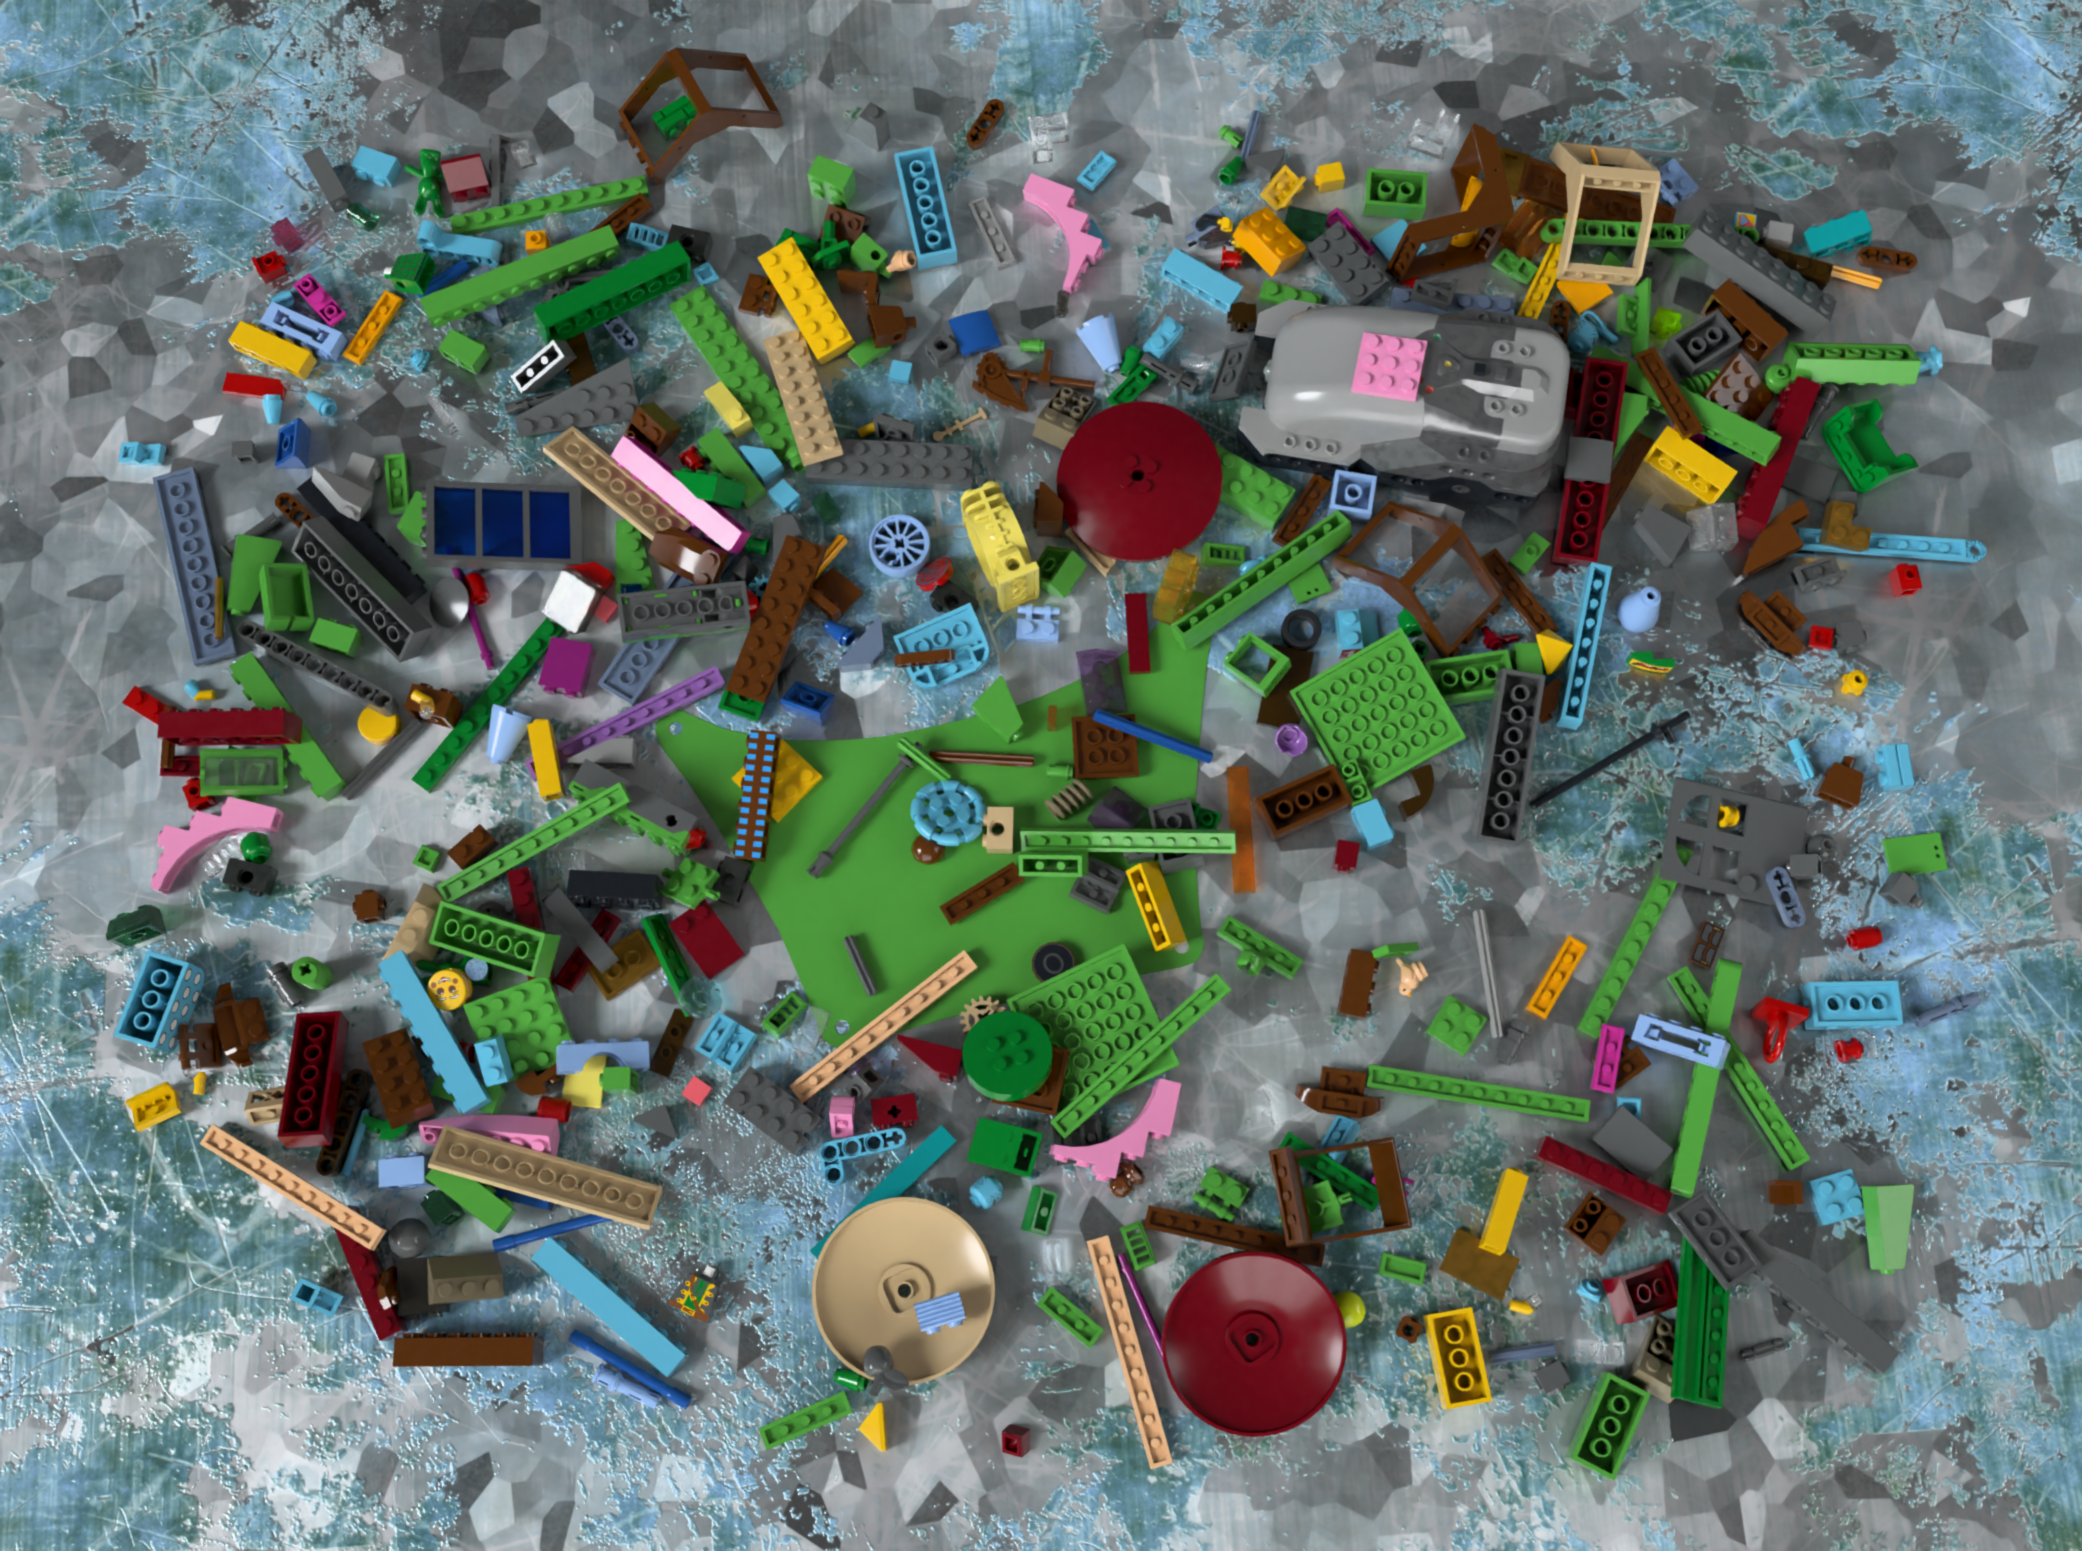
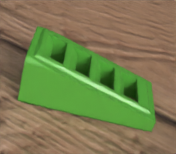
M1205 542L1201 547V566L1240 567L1245 562V546ZM1217 552H1220V558H1217ZM1226 552H1229V559H1226ZM1234 552H1237V560H1234Z
M791 991L762 1020V1027L778 1040L806 1009L808 1003ZM790 1000L798 1006L797 1010L789 1004ZM784 1007L792 1013L791 1016L783 1010ZM779 1014V1015H780L781 1017H783L786 1021H785V1022L781 1021V1020L777 1017V1015ZM773 1021L774 1023H776L779 1026V1028H777L771 1022Z
M1141 1220L1119 1228L1135 1272L1157 1264ZM1139 1228L1140 1233L1127 1236V1232ZM1142 1237L1143 1239L1142 1242L1137 1244H1130V1241ZM1139 1247H1146V1250L1136 1254L1133 1252L1134 1249ZM1148 1254L1149 1259L1137 1262L1136 1258Z

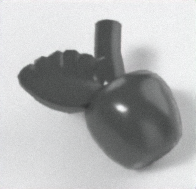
M876 1345L866 1350L863 1361L864 1371L868 1376L874 1377L873 1385L869 1392L870 1396L877 1398L882 1385L888 1390L900 1391L909 1387V1382L904 1374L893 1369L892 1356L885 1346Z

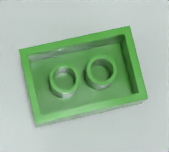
M1368 168L1364 180L1362 216L1422 221L1426 209L1428 173Z

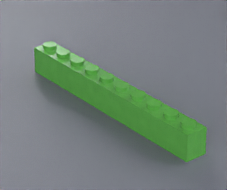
M607 225L419 299L432 328L446 325L447 322L462 319L468 314L480 312L488 306L500 304L511 297L521 296L524 292L539 289L547 283L557 282L565 276L577 274L583 269L595 267L601 262L613 260L622 254L610 225Z
M1596 346L1589 357L1629 362L1624 392L1648 396L1647 404H1650V408L1668 416L1637 364L1631 362L1625 356L1621 357L1613 353L1607 347ZM1676 383L1703 427L1701 434L1764 466L1768 464L1778 450L1782 437L1778 436L1776 432L1766 430L1760 427L1758 423L1748 421L1738 413L1730 412L1722 408L1719 403L1711 402L1701 394L1693 393L1685 389L1683 385Z
M1339 510L1327 516L1171 624L1176 642L1186 652L1191 650L1352 538L1351 522Z

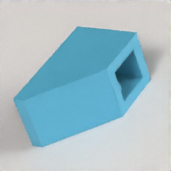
M744 445L739 447L740 457L747 466L751 467L753 474L764 486L785 473L783 464L771 449Z

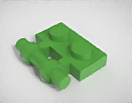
M1210 1166L1199 1185L1207 1190L1203 1196L1196 1191L1192 1200L1199 1203L1198 1206L1205 1209L1206 1207L1216 1213L1218 1218H1224L1231 1222L1235 1214L1228 1210L1229 1206L1232 1205L1239 1209L1249 1188ZM1215 1195L1224 1200L1222 1206L1210 1200L1211 1196Z

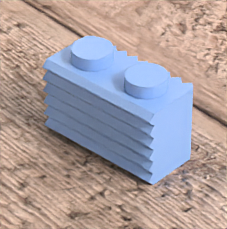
M959 1291L914 1304L921 1332L926 1331L927 1335L941 1331L940 1326L949 1324V1328L962 1325V1320L966 1319Z

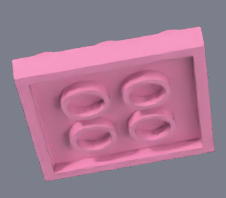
M1363 332L1351 392L1416 402L1427 341Z

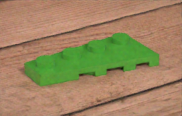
M626 519L616 521V603L618 605L617 594L657 590L641 532Z

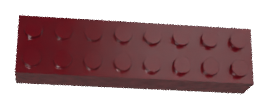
M1797 375L1794 381H1789L1785 390H1782L1777 400V402H1780L1779 406L1774 409L1771 415L1773 421L1766 429L1772 430L1782 437L1779 448L1766 466L1756 461L1753 462L1750 469L1753 473L1744 484L1745 493L1744 495L1741 494L1737 502L1739 508L1737 512H1734L1730 523L1733 524L1730 532L1754 541L1767 526L1820 389V384Z

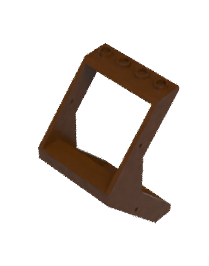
M676 47L662 56L618 111L621 118L619 125L623 133H628L629 137L627 139L632 149H637L638 153H636L639 162L646 165L645 172L649 180L653 179L656 185L662 183L694 143L730 126L774 129L783 126L779 110L747 55L743 53ZM696 68L743 71L765 110L710 107L690 71ZM677 78L694 107L697 116L655 166H653L630 122L660 85Z
M1476 123L1473 124L1450 169L1460 210L1470 177H1478L1482 169L1485 183L1467 211L1409 224L1385 270L1387 274L1403 282L1486 262L1515 212L1496 135ZM1479 230L1476 239L1469 246L1457 247L1451 245L1450 242L1445 251L1415 258L1424 242Z
M1391 501L1334 557L1332 566L1341 572L1381 587L1409 611L1441 659L1456 657L1461 651L1459 647L1463 643L1467 645L1475 636L1472 633L1476 629L1481 630L1488 622L1486 618L1490 614L1494 616L1502 607L1499 604L1504 595L1461 528L1455 523ZM1389 517L1431 531L1439 537V540L1401 579L1349 559ZM1452 548L1466 560L1492 603L1449 648L1412 589Z
M1394 1137L1322 1149L1293 1151L1292 1146H1286L1269 1151L1288 1249L1413 1228ZM1368 1147L1384 1228L1313 1238L1298 1159Z

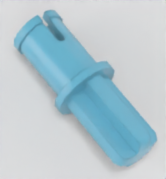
M1795 738L1787 742L1794 756L1793 762L1797 763L1803 779L1809 780L1814 778L1815 772L1809 760L1810 754L1806 753L1801 738Z

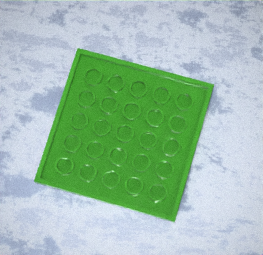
M1401 627L1289 691L1330 763L1336 766L1355 758L1370 792L1466 738Z
M1125 943L1007 999L1011 1011L1026 1014L1043 1026L1049 1035L1052 1046L1071 1050L1058 1114L1161 1023ZM1169 1046L1116 1095L1180 1066L1181 1063L1173 1046Z

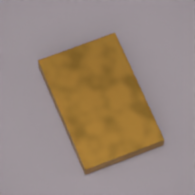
M638 928L610 947L620 959L603 974L592 964L588 973L609 1002L659 968L661 963L654 949Z
M1457 1228L1438 1270L1502 1301L1520 1259L1507 1252L1499 1256L1478 1247L1481 1239Z

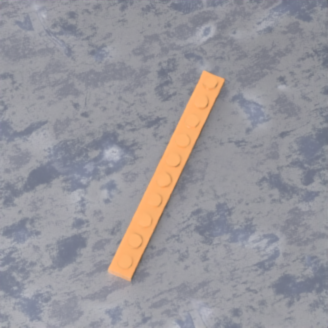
M963 950L795 1080L789 1087L801 1103L804 1104L978 969V967Z
M214 1124L211 1125L200 1142L202 1146L370 1250L374 1251L387 1231Z
M1109 1236L1086 1241L1150 1469L1171 1464L1173 1461Z

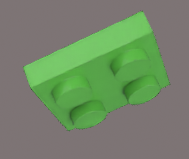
M1448 995L1426 1030V1033L1464 1056L1487 1018L1453 996Z

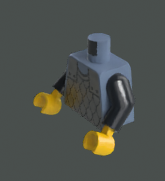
M1218 205L1193 220L1191 224L1194 232L1185 236L1189 247L1199 242L1204 249L1224 244L1227 246L1235 245L1234 251L1238 249L1239 253L1245 252V249L1233 237V222L1224 215Z

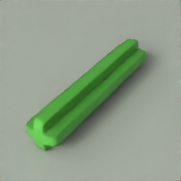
M906 737L900 738L897 746L939 780L948 781L950 779L951 773Z

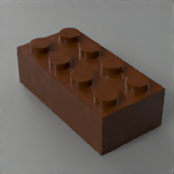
M1729 279L1712 293L1700 312L1705 317L1719 309L1743 339L1738 348L1759 367L1777 351L1789 334L1783 325L1778 324L1767 311L1755 303L1753 298L1747 296L1736 283Z
M1331 764L1256 797L1254 806L1273 842L1348 809L1353 801L1335 765Z
M406 1027L362 1043L392 1130L436 1114Z

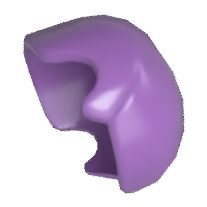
M1287 723L1281 725L1276 731L1275 743L1282 753L1285 752L1295 757L1304 753L1308 747V736L1302 726L1295 723Z

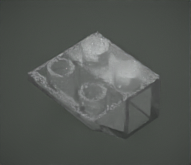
M1712 503L1686 512L1687 525L1692 527L1688 534L1689 551H1731L1739 542L1735 503Z

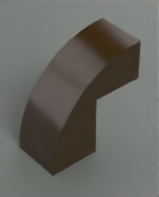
M1431 764L1415 769L1407 776L1415 797L1402 801L1398 806L1404 822L1418 815L1432 794L1434 774Z

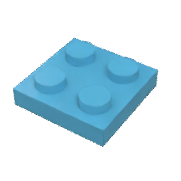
M1852 1169L1807 1182L1823 1225L1864 1214L1863 1197Z

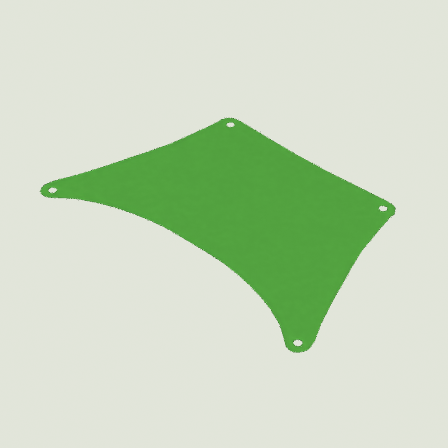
M1198 591L1185 593L1177 600L1157 626L1148 633L1150 674L1129 675L1127 650L1103 667L1077 681L1044 696L1017 705L1016 708L1023 722L1022 731L1024 733L1017 741L1013 740L1010 744L978 716L883 737L824 741L783 739L823 778L778 823L771 817L766 862L741 861L750 863L753 867L749 881L781 934L816 1018L819 1032L829 1045L837 1048L963 950L973 960L978 969L895 1033L958 1016L961 1012H967L964 1005L971 1006L972 998L978 1002L979 996L983 997V1001H987V998L990 996L992 1003L998 1000L999 1004L1007 1003V999L1040 984L1041 982L1035 977L1032 970V959L1039 947L1047 943L1057 942L1069 948L1075 958V967L1125 943L1140 975L1180 968L1192 964L1200 958L1204 947V940L1201 931L1196 868L1163 875L1158 853H1154V861L1158 862L1187 943L1189 944V949L1184 954L1178 953L1175 948L1155 951L1128 876H1126L1108 915L1068 897L1077 877L1023 876L1025 882L953 926H950L940 910V906L1014 862L1019 870L1018 854L1024 852L1021 848V828L1153 829L1148 807L1177 801L1180 798H1190L1191 802L1196 803L1198 760L1138 737L1139 778L1082 780L1091 791L1093 799L1085 796L1086 804L1078 801L1080 808L1077 809L1072 806L1073 813L1070 814L1065 811L1066 818L1063 819L1058 816V821L1047 809L1045 800L1050 799L1052 801L1051 796L1053 794L1059 796V789L1066 791L1065 785H1072L1073 779L1066 781V778L1047 777L1048 764L1065 766L1070 764V766H1074L1071 717L1093 716L1096 709L1113 715L1135 714V722L1137 724L1199 747L1207 659L1212 635L1186 652L1174 639L1171 624L1188 613L1187 608L1190 604L1200 605L1209 597ZM676 710L657 721L655 730L657 739L666 755L688 781L733 852V845L737 841L738 835L736 833V822L740 819L738 803L742 799L743 790L731 778L744 766V758L748 754L746 739L750 734L723 729L682 710ZM673 722H679L683 726L682 732L678 735H673L669 731V726ZM901 737H906L913 744L916 741L923 746L921 750L928 756L930 750L1034 756L1033 767L937 762L951 773L950 779L961 781L960 784L973 787L982 796V802L987 806V811L988 807H1014L1013 854H987L986 847H982L983 834H987V826H983V831L973 841L967 844L965 842L959 843V846H946L945 854L939 862L932 865L917 862L911 853V847L916 837L921 834L915 828L916 823L911 818V803L917 797L916 793L919 789L930 782L938 783L940 780L913 759L911 762L914 767H906L833 855L832 865H828L818 879H815L814 876L812 877L806 871L819 857L817 854L820 851H826L897 766L900 762L898 755H906L897 746V742ZM942 790L937 791V795L943 794ZM970 806V810L975 809V806ZM951 811L943 812L948 817L954 816V813ZM996 826L992 830L997 835L1004 831L1000 826ZM936 828L935 832L941 834L943 830ZM1088 852V855L1123 872L1139 864H1128V859L1123 858V852ZM853 935L878 989L876 995L868 997L843 942V939ZM980 1006L977 1009L987 1008L988 1006ZM840 1020H845L849 1024V1031L844 1035L838 1034L835 1030V1025Z

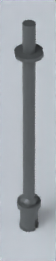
M916 741L915 745L922 749L923 746ZM908 754L905 756L898 755L900 762L830 847L826 851H820L817 854L819 857L806 870L812 877L814 876L815 879H818L828 865H832L833 855L906 767H914L911 762L913 758Z

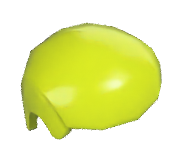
M1350 1290L1336 1293L1333 1297L1341 1311L1345 1328L1355 1327L1362 1323L1365 1318L1366 1309L1361 1297Z

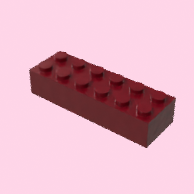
M252 707L251 711H244L242 708H230V711H223L220 708H210L209 711L192 708L189 709V712H182L179 709H168V712H159L157 738L178 747L301 744L303 719L295 716L294 712L285 711L283 707H272V710Z
M341 1011L297 1013L277 1135V1138L286 1148L332 1145L349 1021Z

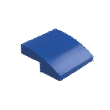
M987 310L971 312L948 320L963 358L981 350L985 353L1002 346Z

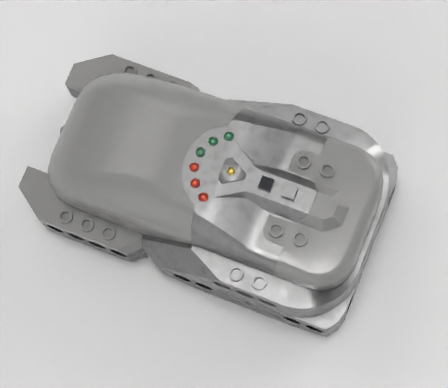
M1292 299L1258 313L1254 340L1258 342L1256 348L1270 352L1271 359L1263 370L1266 388L1262 409L1242 406L1237 440L1260 465L1311 474L1315 473L1334 477L1336 469L1352 472L1357 468L1367 475L1377 476V482L1412 494L1493 508H1530L1539 500L1550 478L1552 458L1561 439L1570 371L1569 351L1559 334L1549 325L1532 318L1478 309H1468L1439 315L1377 306H1329ZM1363 332L1427 341L1416 402L1351 392Z

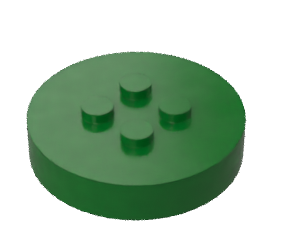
M1003 1011L982 1018L970 1029L963 1044V1064L968 1080L977 1091L991 1099L1016 1101L1032 1095L1046 1082L1052 1068V1044L1049 1035L1038 1021L1023 1013Z

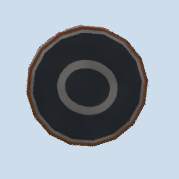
M1057 942L1040 946L1032 959V970L1035 977L1041 983L1075 967V958L1071 950Z

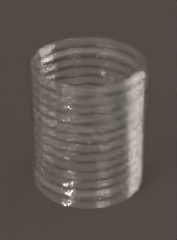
M554 211L543 217L542 223L552 244L558 245L569 241L571 232L562 213Z

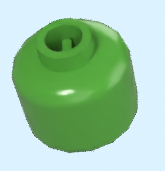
M1774 364L1763 375L1762 381L1773 394L1781 393L1782 390H1785L1788 382L1792 381L1790 368L1786 365Z

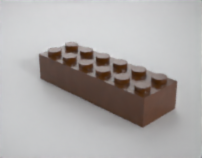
M507 1332L495 1333V1337H491L492 1333H472V1337H469V1333H449L448 1338H446V1333H426L425 1338H423V1333H403L402 1338L394 1339L393 1367L543 1366L544 1337H537V1333L518 1332V1337H514V1333Z

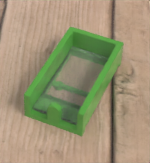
M200 749V797L213 795L283 796V789L288 788V777L283 776V769H287V756H283V749Z

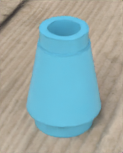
M314 390L307 394L306 399L321 416L330 417L336 412L337 405L334 399Z
M263 395L264 400H262L267 424H280L283 403L281 395Z

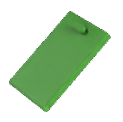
M1318 561L1287 582L1298 605L1333 590Z
M1940 832L1882 839L1890 874L1907 872L1910 875L1948 870Z

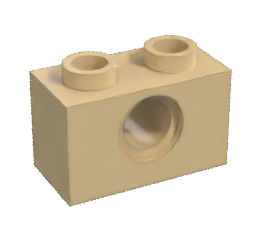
M988 807L987 813L983 814V826H987V834H983L982 847H986L987 854H1013L1014 807ZM996 826L1004 829L1003 833L999 835L994 834L992 830Z

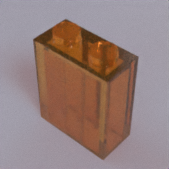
M1525 199L1511 217L1498 241L1504 247L1515 251L1520 257L1524 256L1531 261L1545 243L1540 237L1542 227L1551 219H1561V217L1542 204ZM1549 228V231L1553 233L1554 229Z

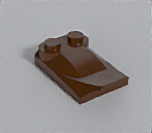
M675 526L663 531H657L648 552L659 565L694 582L696 586L717 584L729 552Z

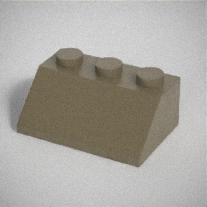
M497 1253L427 1258L429 1305L495 1300L504 1297L503 1273Z

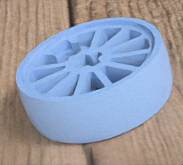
M904 514L888 516L882 519L871 532L869 538L871 559L874 565L888 576L895 578L913 576L921 571L930 558V535L925 526L912 516ZM900 526H904V527H905V529H904V531H903L902 534H900V530H899V527H900ZM896 527L897 535H894L890 529ZM909 529L915 530L907 536ZM887 532L891 538L883 536L882 534ZM918 535H920V537L923 538L918 540H912ZM879 540L887 543L876 545ZM924 545V550H920L912 546ZM883 550L881 555L878 556L877 551ZM909 552L920 555V557L914 560ZM888 555H894L896 557L895 560H892L890 562H887L885 560V558ZM907 557L912 564L904 566L903 558Z

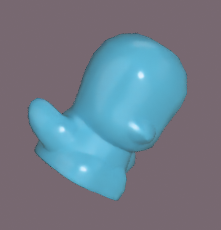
M1929 346L1930 352H1915L1922 361L1919 373L1931 369L1930 374L1936 375L1939 369H1942V352L1936 346Z

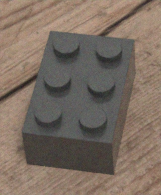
M1717 309L1671 337L1663 351L1684 378H1689L1693 375L1696 376L1736 351L1743 339L1720 310Z

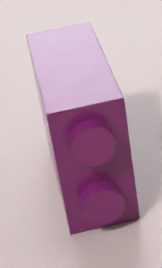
M551 636L538 682L544 690L543 692L550 695L561 693L570 699L584 698L596 654L593 645Z

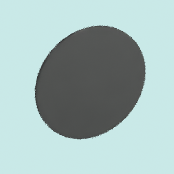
M448 577L440 580L431 592L429 600L430 612L433 619L440 626L446 628L455 627L467 615L469 594L465 585L456 578Z

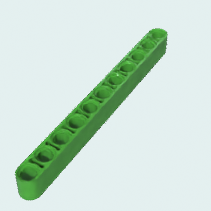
M1551 219L1540 230L1542 240L1547 243H1562L1566 219ZM1577 220L1572 244L1637 246L1641 222ZM1652 223V238H1649L1648 247L1684 248L1682 244L1692 224ZM1732 226L1736 232L1742 236H1747L1752 243L1758 241L1759 233L1755 228ZM1549 228L1554 229L1555 234H1552ZM1588 229L1593 231L1594 236L1588 232ZM1608 230L1613 233V236L1609 235ZM1627 231H1630L1633 237H1630ZM1666 233H1669L1672 239L1668 238Z
M1719 957L1703 1023V1034L1711 1036L1712 1033L1724 1036L1725 1041H1727L1742 972V963ZM1697 1051L1700 1055L1708 1057L1707 1054H1702L1700 1051ZM1698 1062L1694 1064L1667 1189L1673 1195L1688 1199L1692 1198L1720 1074V1069Z

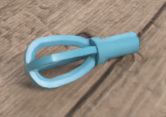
M1585 311L1580 316V323L1583 321L1591 323L1585 318L1587 317L1597 325L1595 327L1598 334L1605 337L1612 344L1618 340V337L1604 326L1603 321L1593 311Z

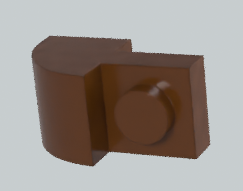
M555 1063L540 1075L532 1069L514 1082V1084L521 1092L531 1097L541 1098L543 1095L549 1096L552 1094L547 1086L557 1084L561 1081L562 1075H557Z

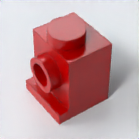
M275 250L259 258H251L265 284L288 274L284 267L287 265L285 258L282 254L278 255Z
M198 777L187 780V785L182 787L188 801V807L194 812L196 810L202 812L217 805L214 795L200 797V779Z

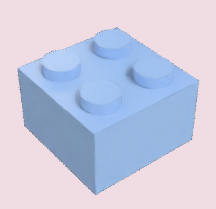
M1336 469L1327 516L1339 510L1349 521L1368 523L1372 513L1377 476Z
M423 1152L409 1153V1157L392 1154L386 1155V1159L378 1160L379 1188L395 1191L437 1187L425 1178L432 1169L428 1168L429 1155L423 1154Z

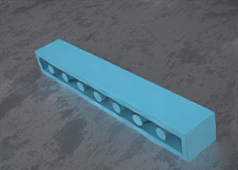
M1591 562L1585 571L1571 642L1573 647L1569 652L1555 723L1556 726L1577 730L1582 724L1612 571L1611 566Z
M400 950L378 963L381 969L379 971L380 977L385 983H389L392 988L389 990L391 996L395 1001L399 1000L402 1008H400L402 1015L406 1020L410 1019L413 1025L410 1027L416 1038L420 1037L423 1045H421V1048L427 1057L431 1056L433 1059L432 1067L438 1076L442 1075L445 1080L442 1084L449 1095L453 1094L456 1100L453 1103L458 1112H463L470 1116L493 1102L440 1009L432 1003L427 994V987L408 954Z
M549 1237L531 1259L666 1377H671L689 1356L685 1352L686 1346L677 1339L673 1342L668 1337L670 1333L663 1326L659 1325L656 1327L651 1322L653 1318L644 1310L639 1312L633 1306L636 1303L627 1295L622 1297L618 1294L619 1288L608 1280L607 1283L600 1278L602 1273L593 1266L587 1267L583 1263L585 1259L576 1251L572 1254L566 1248L568 1244L560 1237L556 1239Z

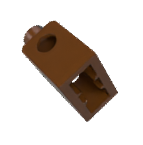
M868 306L867 321L875 349L904 342L907 329H916L915 316L904 317L900 306Z
M1843 756L1841 764L1837 762L1831 764L1823 774L1812 796L1849 811L1859 806L1864 775L1862 772L1853 769L1856 759L1850 756Z

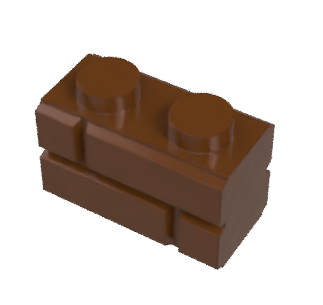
M479 824L473 829V832L467 834L447 854L462 870H465L481 861L499 843Z

